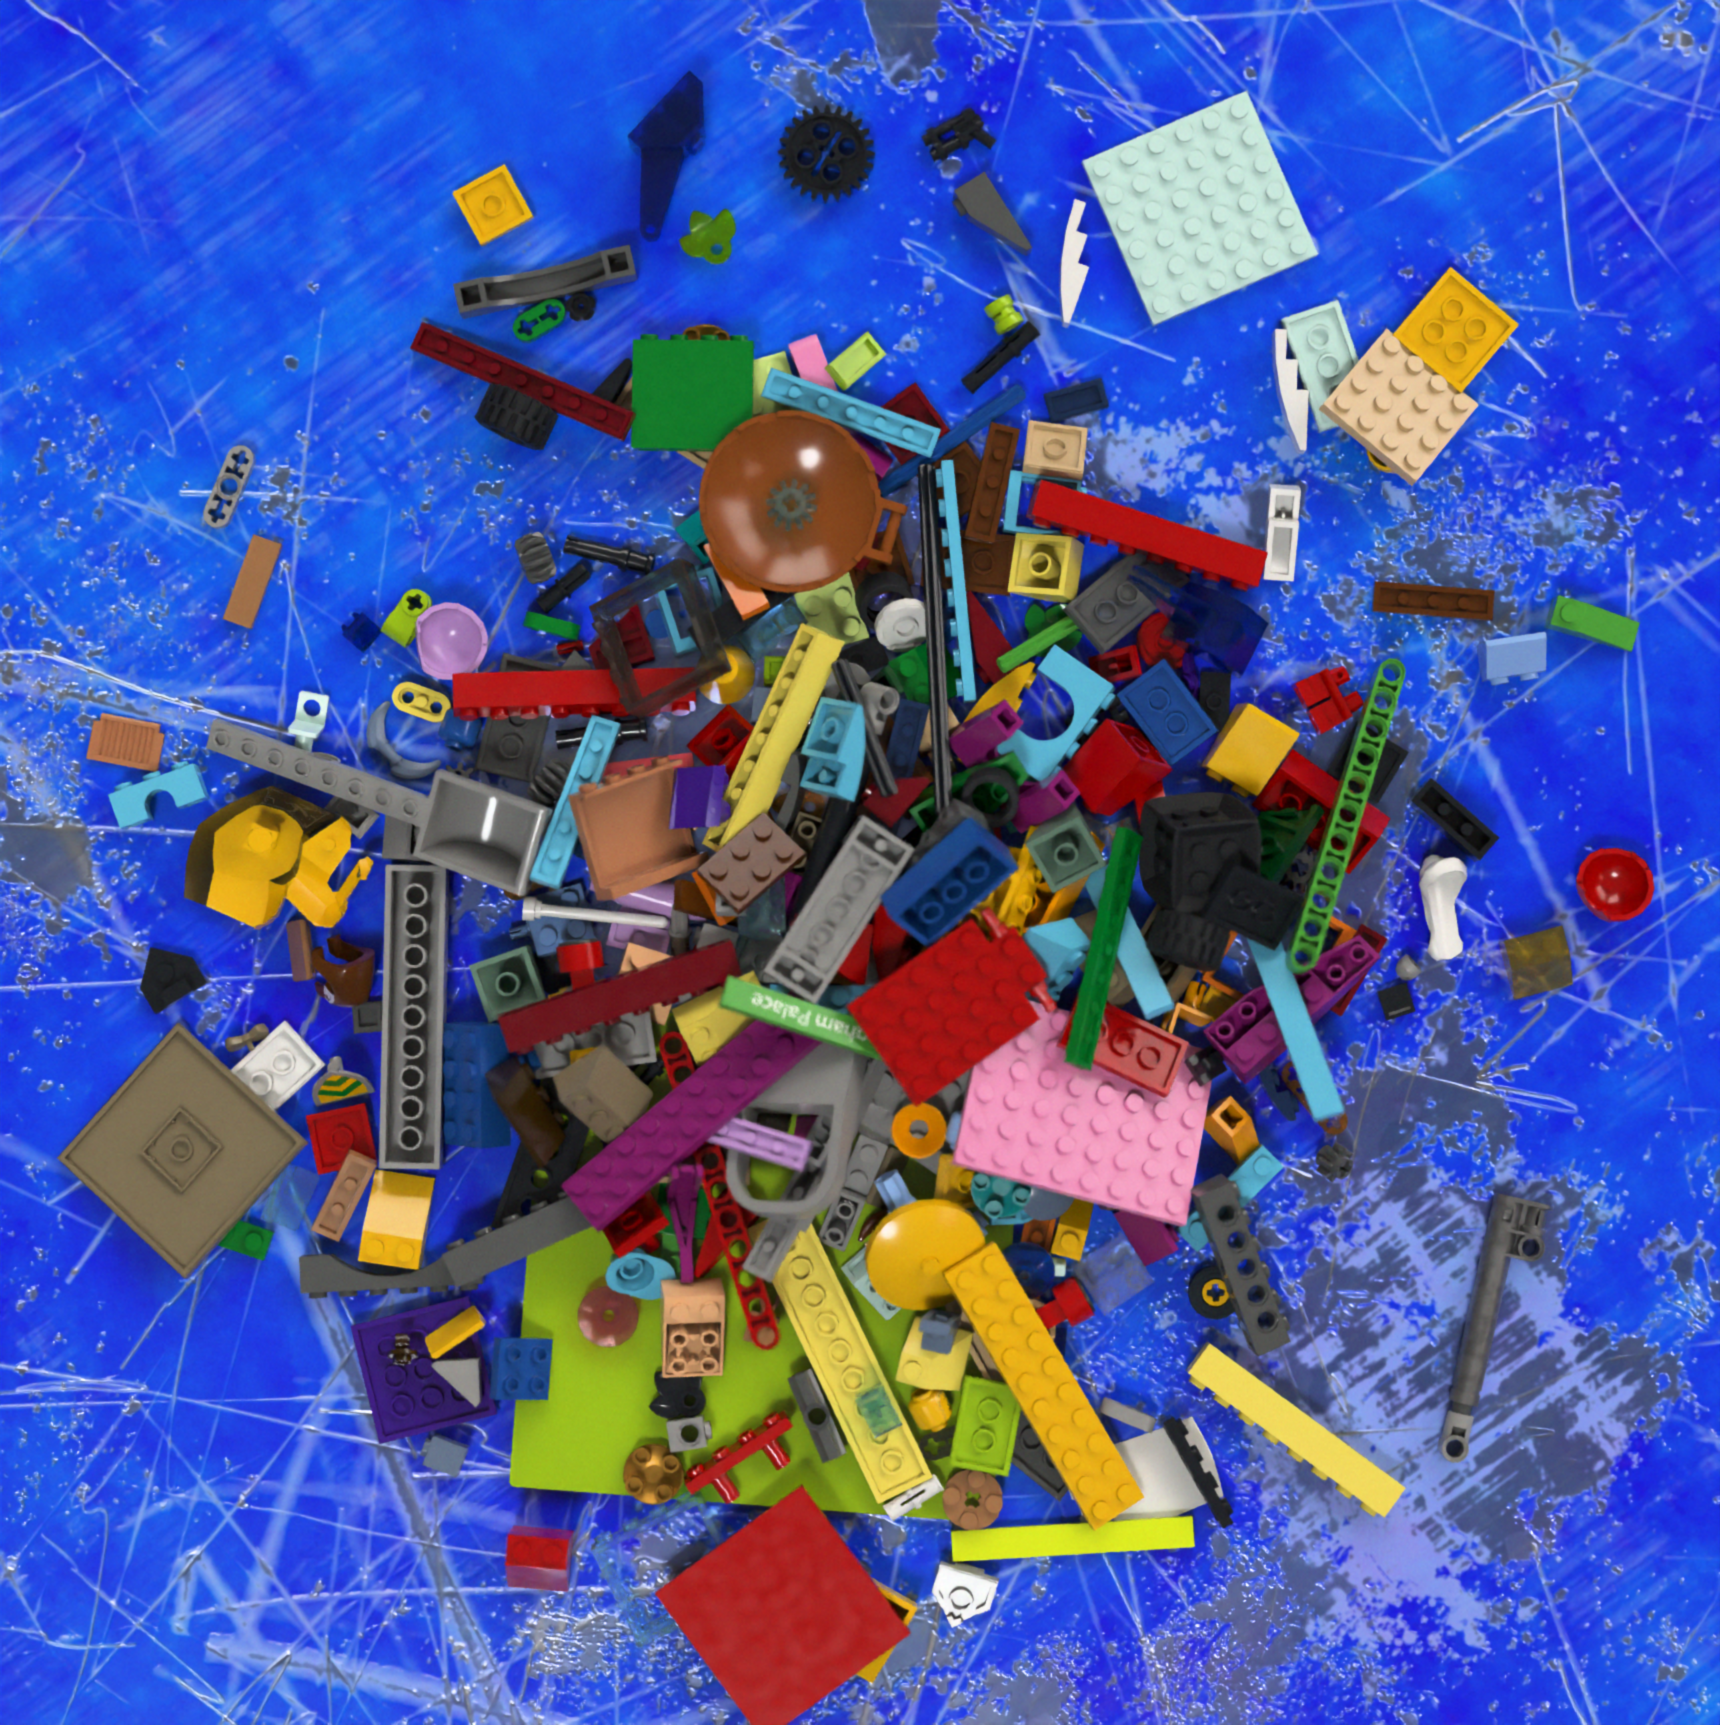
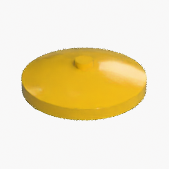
M919 1200L899 1207L877 1225L866 1246L865 1267L873 1288L887 1302L909 1310L933 1309L956 1300L942 1273L984 1247L986 1242L978 1222L963 1207L945 1200Z

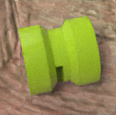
M1010 294L998 298L984 308L986 315L993 319L995 323L994 329L998 335L1005 334L1024 322L1020 312H1016L1013 308L1014 302Z

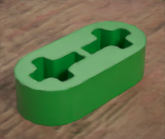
M548 299L517 317L513 323V332L516 338L523 343H531L562 325L566 319V311L563 304L556 299ZM548 307L560 309L557 313V320L553 321L549 317L541 321V318L548 314ZM526 321L530 325L538 321V324L531 328L532 334L530 336H527L526 333H519L522 329L521 323Z
M526 611L522 625L532 630L574 641L578 640L581 629L580 625Z

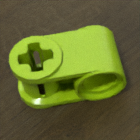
M418 589L407 591L396 608L387 617L380 631L407 648L416 637L415 622L417 618L428 608L432 607L430 596ZM421 596L420 602L423 604V607L412 610L414 605L410 603L411 599H419Z

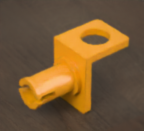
M1191 981L1187 986L1182 1004L1177 1002L1174 1004L1175 1009L1164 1013L1160 1028L1172 1034L1177 1018L1198 1027L1210 1023L1212 1017L1199 1010L1207 987L1201 984L1200 988H1198L1200 983Z

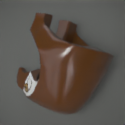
M340 934L333 935L327 938L329 953L336 958L345 959L349 962L346 964H333L325 960L322 946L315 947L311 952L313 966L327 980L326 983H320L319 981L314 983L319 996L325 998L330 1004L339 1007H355L367 1002L372 991L375 974L374 949L358 947L343 942Z

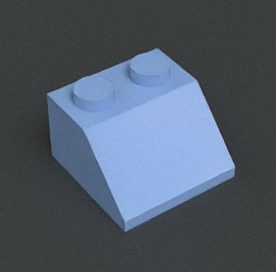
M1546 632L1487 640L1476 646L1482 682L1490 681L1491 686L1509 683L1508 678L1520 676L1521 681L1538 679V673L1546 671Z

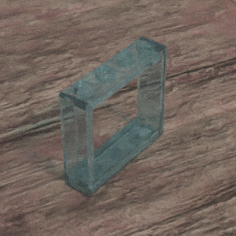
M687 1491L676 1498L677 1502L667 1507L665 1504L658 1505L649 1511V1516L641 1520L638 1517L632 1518L621 1525L623 1529L612 1534L610 1531H606L595 1537V1542L591 1544V1552L639 1647L680 1627L669 1612L642 1625L605 1550L694 1506H697L716 1546H718L725 1539L701 1491L692 1495Z

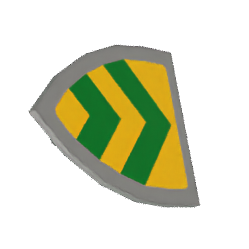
M336 1056L330 1058V1063L327 1066L328 1072L321 1076L314 1084L312 1097L315 1105L319 1107L373 1093L375 1089L367 1078L357 1073L344 1071L341 1057Z

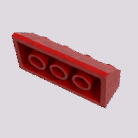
M1292 749L1253 801L1252 806L1263 812L1271 810L1281 811L1292 807L1302 811L1310 810L1311 805H1319L1325 812L1305 842L1311 848L1318 851L1339 781ZM1366 802L1345 870L1348 874L1353 871L1380 838L1391 819L1368 802ZM1340 809V818L1344 822L1350 823L1352 821L1351 813L1346 809ZM1332 837L1330 841L1332 848L1336 851H1342V841Z

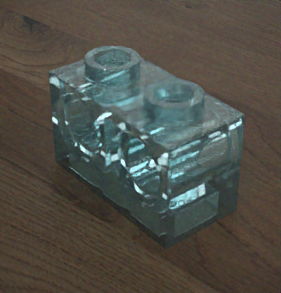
M785 876L747 908V916H738L739 934L756 941H761L786 932Z

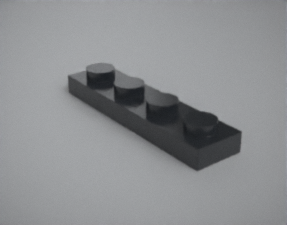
M1170 1414L1159 1420L1219 1526L1224 1529L1233 1524L1230 1515L1234 1512L1225 1497L1220 1499L1215 1489L1219 1485L1210 1471L1205 1473L1200 1465V1462L1204 1460L1195 1444L1190 1447L1184 1437L1189 1433L1180 1418L1175 1420Z

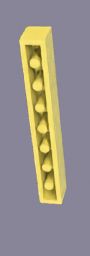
M803 623L800 624L723 795V799L730 805L731 815L726 822L720 823V826L709 827L702 844L718 852L763 812L767 815L782 782L780 780L789 759L797 749L832 671L831 664L836 662L844 645L843 641L824 631Z
M1209 1342L1205 1343L1186 1369L1191 1375L1189 1381L1202 1391L1205 1387H1208L1216 1393L1213 1397L1215 1401L1226 1409L1230 1405L1234 1406L1240 1411L1237 1417L1251 1427L1254 1423H1257L1265 1429L1262 1435L1275 1445L1279 1441L1289 1447L1286 1453L1301 1463L1305 1459L1314 1465L1311 1471L1324 1481L1328 1477L1338 1483L1335 1487L1336 1490L1348 1499L1352 1495L1356 1496L1362 1501L1359 1507L1371 1516L1375 1517L1379 1513L1385 1518L1406 1489Z

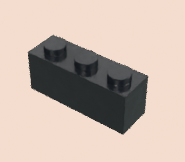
M1432 778L1427 779L1407 801L1413 809L1474 862L1480 861L1499 839L1494 832Z

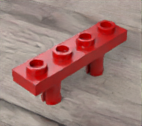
M785 1410L779 1414L777 1412L769 1414L762 1420L763 1424L755 1430L751 1428L745 1430L737 1437V1442L727 1447L724 1445L712 1453V1459L703 1465L699 1462L686 1471L687 1475L683 1478L685 1486L691 1495L707 1484L712 1483L725 1504L736 1500L740 1496V1492L728 1476L727 1471L758 1450H763L776 1470H780L788 1465L791 1460L777 1440L780 1435L793 1427L791 1419Z

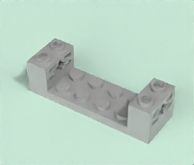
M865 816L857 817L843 839L842 843L844 845L780 945H775L760 969L761 972L812 1004L817 1003L881 903L880 896L891 887L914 851V848Z

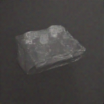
M1118 1232L1087 1253L1080 1261L1071 1264V1267L1104 1316L1154 1283L1149 1272L1122 1232Z

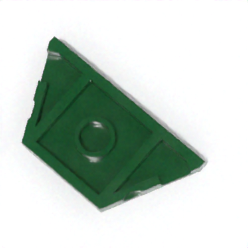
M1311 805L1310 810L1302 811L1292 807L1281 811L1260 812L1257 819L1261 833V876L1276 883L1280 882L1325 811L1319 805Z

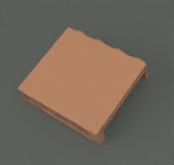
M669 756L652 759V765L645 767L644 764L630 767L627 769L628 774L621 776L620 773L605 776L602 778L603 783L596 785V782H590L578 786L579 792L568 795L597 900H615L701 867L709 860L707 851L696 852L690 828L668 829L674 777L673 767L682 764V759L669 760Z

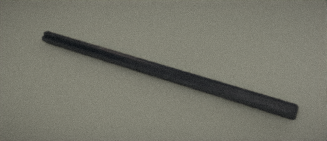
M921 464L917 469L935 814L939 816L941 810L944 807H948L952 802L935 467L932 464Z

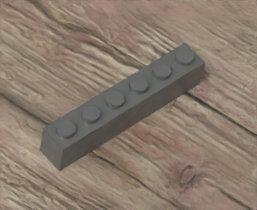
M563 1192L557 1195L559 1201L548 1205L545 1200L530 1207L531 1214L520 1218L519 1214L516 1213L501 1220L504 1226L496 1230H492L491 1226L475 1232L476 1239L465 1243L463 1238L446 1245L448 1251L441 1255L456 1288L590 1228L592 1225L568 1194Z

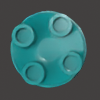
M978 1171L973 1175L971 1181L972 1198L977 1207L990 1218L1011 1217L1023 1210L1030 1201L1032 1186Z

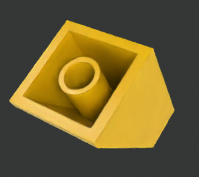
M1250 703L1236 704L1225 726L1202 762L1201 767L1207 770L1205 775L1216 782L1221 783L1222 780H1225L1232 784L1231 790L1244 798H1247L1248 795L1258 796L1300 733Z

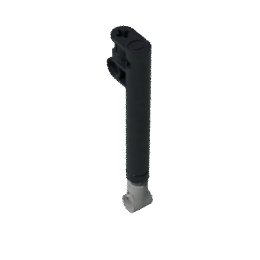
M868 682L862 687L860 694L876 735L881 736L887 716L893 713L899 705V694L894 688L876 682ZM865 754L859 787L854 802L829 797L782 938L789 931L791 921L795 920V914L801 912L844 845L842 841L852 827L862 797L861 794L864 791L871 771Z

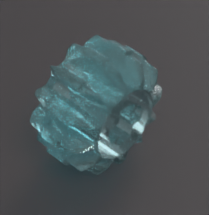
M796 479L792 480L791 488H787L785 481H781V492L775 488L770 490V493L776 499H766V505L773 507L767 512L769 518L777 517L774 522L776 527H780L785 521L786 531H791L792 523H796L797 528L802 530V519L808 523L813 521V518L807 512H817V506L810 504L816 499L815 493L806 494L809 489L807 484L802 485L798 490ZM790 499H794L796 505L799 506L798 509L794 507L793 512H789L787 506L784 505L785 502L789 504Z

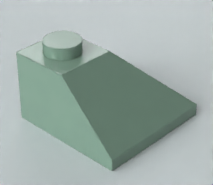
M1075 803L1071 804L1061 813L1042 822L1025 841L1027 849L1053 893L1107 865Z
M531 944L469 965L489 1023L498 1020V1014L546 999L541 973Z

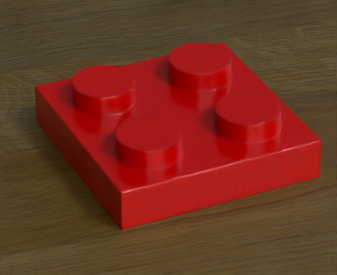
M366 1103L306 1116L318 1175L338 1171L349 1149L379 1162Z

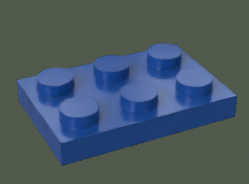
M1166 658L1116 694L1170 767L1219 731Z

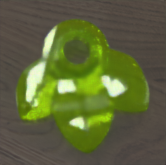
M724 209L713 220L704 213L693 211L689 221L691 234L679 239L682 249L689 256L704 257L711 264L726 262L732 252L730 241L736 232L733 216L727 209ZM714 245L722 247L723 250L720 254L715 255L711 252Z

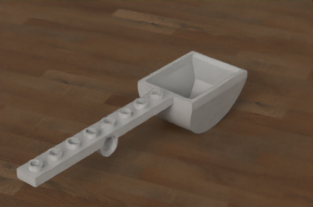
M222 719L213 720L206 746L207 749L420 827L413 856L517 895L524 896L530 891L533 881H530V874L545 838L553 809L443 769L436 770L428 796L341 764V760L334 755L323 752L311 753Z

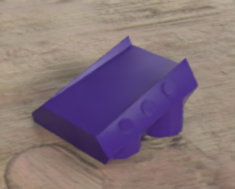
M726 765L674 768L668 829L718 827L720 823H724L729 819L731 815L730 805L723 799V792L729 785V777L725 771Z

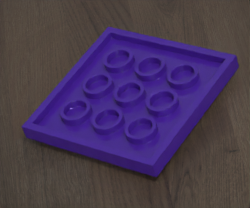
M469 1296L350 1326L379 1444L498 1414L495 1399L490 1398L491 1382L478 1331L437 1358L481 1357L483 1400L477 1407L470 1403L431 1367L437 1359H433L425 1342L426 1336L471 1307ZM408 1333L410 1349L416 1350L418 1357L411 1360V1364L408 1365L394 1364L392 1359L387 1358V1352L395 1349V1334Z

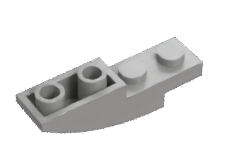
M865 1130L861 1131L849 1159L843 1188L831 1204L818 1235L821 1243L845 1252L889 1146V1140Z

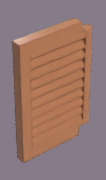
M101 713L100 721H93L86 759L156 772L159 769L165 734L160 733L161 724Z

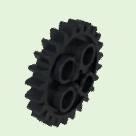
M829 105L825 106L824 113H820L817 106H814L813 115L811 116L803 110L802 121L795 117L792 118L793 125L795 126L794 129L790 127L784 128L789 138H780V144L785 146L786 149L778 150V156L786 159L779 163V167L789 169L784 173L783 177L785 180L794 179L791 183L792 190L799 186L802 187L801 197L811 192L812 202H815L818 195H822L824 204H827L828 198L833 195L836 202H839L840 193L842 192L850 198L851 187L858 191L861 190L860 183L858 182L859 179L862 181L869 180L864 170H873V164L867 160L875 158V152L867 149L874 146V141L864 139L869 135L870 130H859L862 125V119L852 122L853 112H848L844 117L841 115L840 106L836 109L835 113L830 112ZM818 128H826L830 135L827 139L818 140L813 135L814 131ZM841 132L842 135L832 147V158L827 156L817 176L813 177L811 174L821 161V151L826 152L835 134ZM844 143H850L855 147V152L851 155H843L840 153L839 147ZM803 153H809L814 157V161L810 165L804 166L798 162V157ZM834 168L839 171L840 176L834 181H829L824 178L823 174L827 169Z

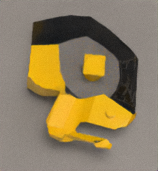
M269 786L221 808L198 825L189 847L186 862L184 898L210 907L250 925L256 930L271 924L280 915L287 898L315 926L333 928L345 916L349 897L359 881L366 880L373 867V861L368 856L360 859L339 891L333 892L327 882L351 847L350 837L352 832L348 821L341 815L339 816L277 787Z

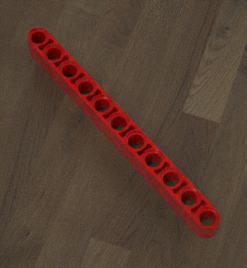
M668 1032L660 1039L659 1048L672 1090H674L681 1084L676 1080V1073L679 1069L689 1068L691 1074H693L697 1068L683 1036L678 1032ZM672 1039H679L682 1042V1048L677 1054H669L667 1052V1044ZM705 1142L693 1152L696 1165H702L703 1167L702 1184L748 1329L755 1346L766 1351L773 1350L781 1342V1331L765 1281L756 1276V1280L751 1286H743L740 1282V1276L745 1271L742 1267L753 1249V1244L740 1204L732 1195L727 1183V1162L721 1146ZM708 1154H716L719 1158V1163L713 1170H707L703 1166V1160ZM717 1183H726L728 1187L727 1195L722 1199L714 1198L712 1193L713 1187ZM729 1211L735 1212L737 1223L732 1228H725L722 1224V1216ZM739 1240L744 1241L747 1247L746 1253L741 1257H734L731 1253L732 1244ZM754 1299H762L765 1303V1311L759 1316L752 1315L749 1310L750 1303ZM764 1328H771L775 1334L774 1341L769 1345H763L759 1341V1333Z

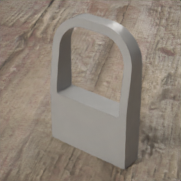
M822 1042L735 1116L736 1118L756 1124L759 1113L832 1115L824 1178L812 1195L800 1201L782 1202L753 1199L746 1186V1174L750 1155L728 1149L726 1165L727 1183L732 1195L743 1207L757 1216L766 1218L804 1219L819 1214L835 1201L843 1188L847 1174L868 1056Z

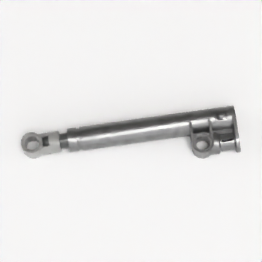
M1499 1193L1494 1194L1452 1381L1453 1388L1450 1390L1448 1399L1453 1401L1452 1410L1447 1411L1443 1433L1438 1441L1439 1453L1448 1461L1458 1463L1463 1461L1469 1453L1468 1442L1474 1416L1471 1415L1472 1406L1478 1407L1479 1393L1482 1391L1511 1257L1525 1261H1536L1543 1256L1547 1232L1544 1229L1548 1211H1553L1554 1206ZM1528 1239H1533L1536 1244V1250L1531 1255H1525L1522 1250L1523 1243ZM1451 1440H1458L1460 1442V1450L1455 1455H1448L1446 1451L1447 1443Z

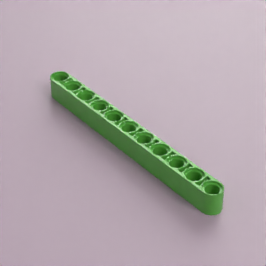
M1391 658L1382 662L1375 669L1304 895L1305 901L1300 908L1286 953V966L1294 974H1303L1313 968L1320 955L1405 679V667L1397 659ZM1383 669L1392 670L1395 674V681L1387 680L1383 675ZM1377 696L1382 697L1386 701L1387 708H1378L1375 705L1374 698ZM1366 725L1375 726L1378 731V737L1369 736L1366 733ZM1357 753H1364L1368 756V766L1361 765L1358 762ZM1349 781H1355L1360 785V794H1354L1349 790ZM1340 809H1346L1351 813L1352 821L1350 823L1344 822L1340 818ZM1332 837L1342 841V851H1336L1332 848L1330 843ZM1323 866H1329L1333 869L1334 879L1329 880L1322 875ZM1314 894L1324 897L1326 902L1325 908L1315 906L1313 903ZM1305 923H1311L1316 927V937H1310L1305 933ZM1297 951L1307 955V966H1301L1296 962L1295 953Z

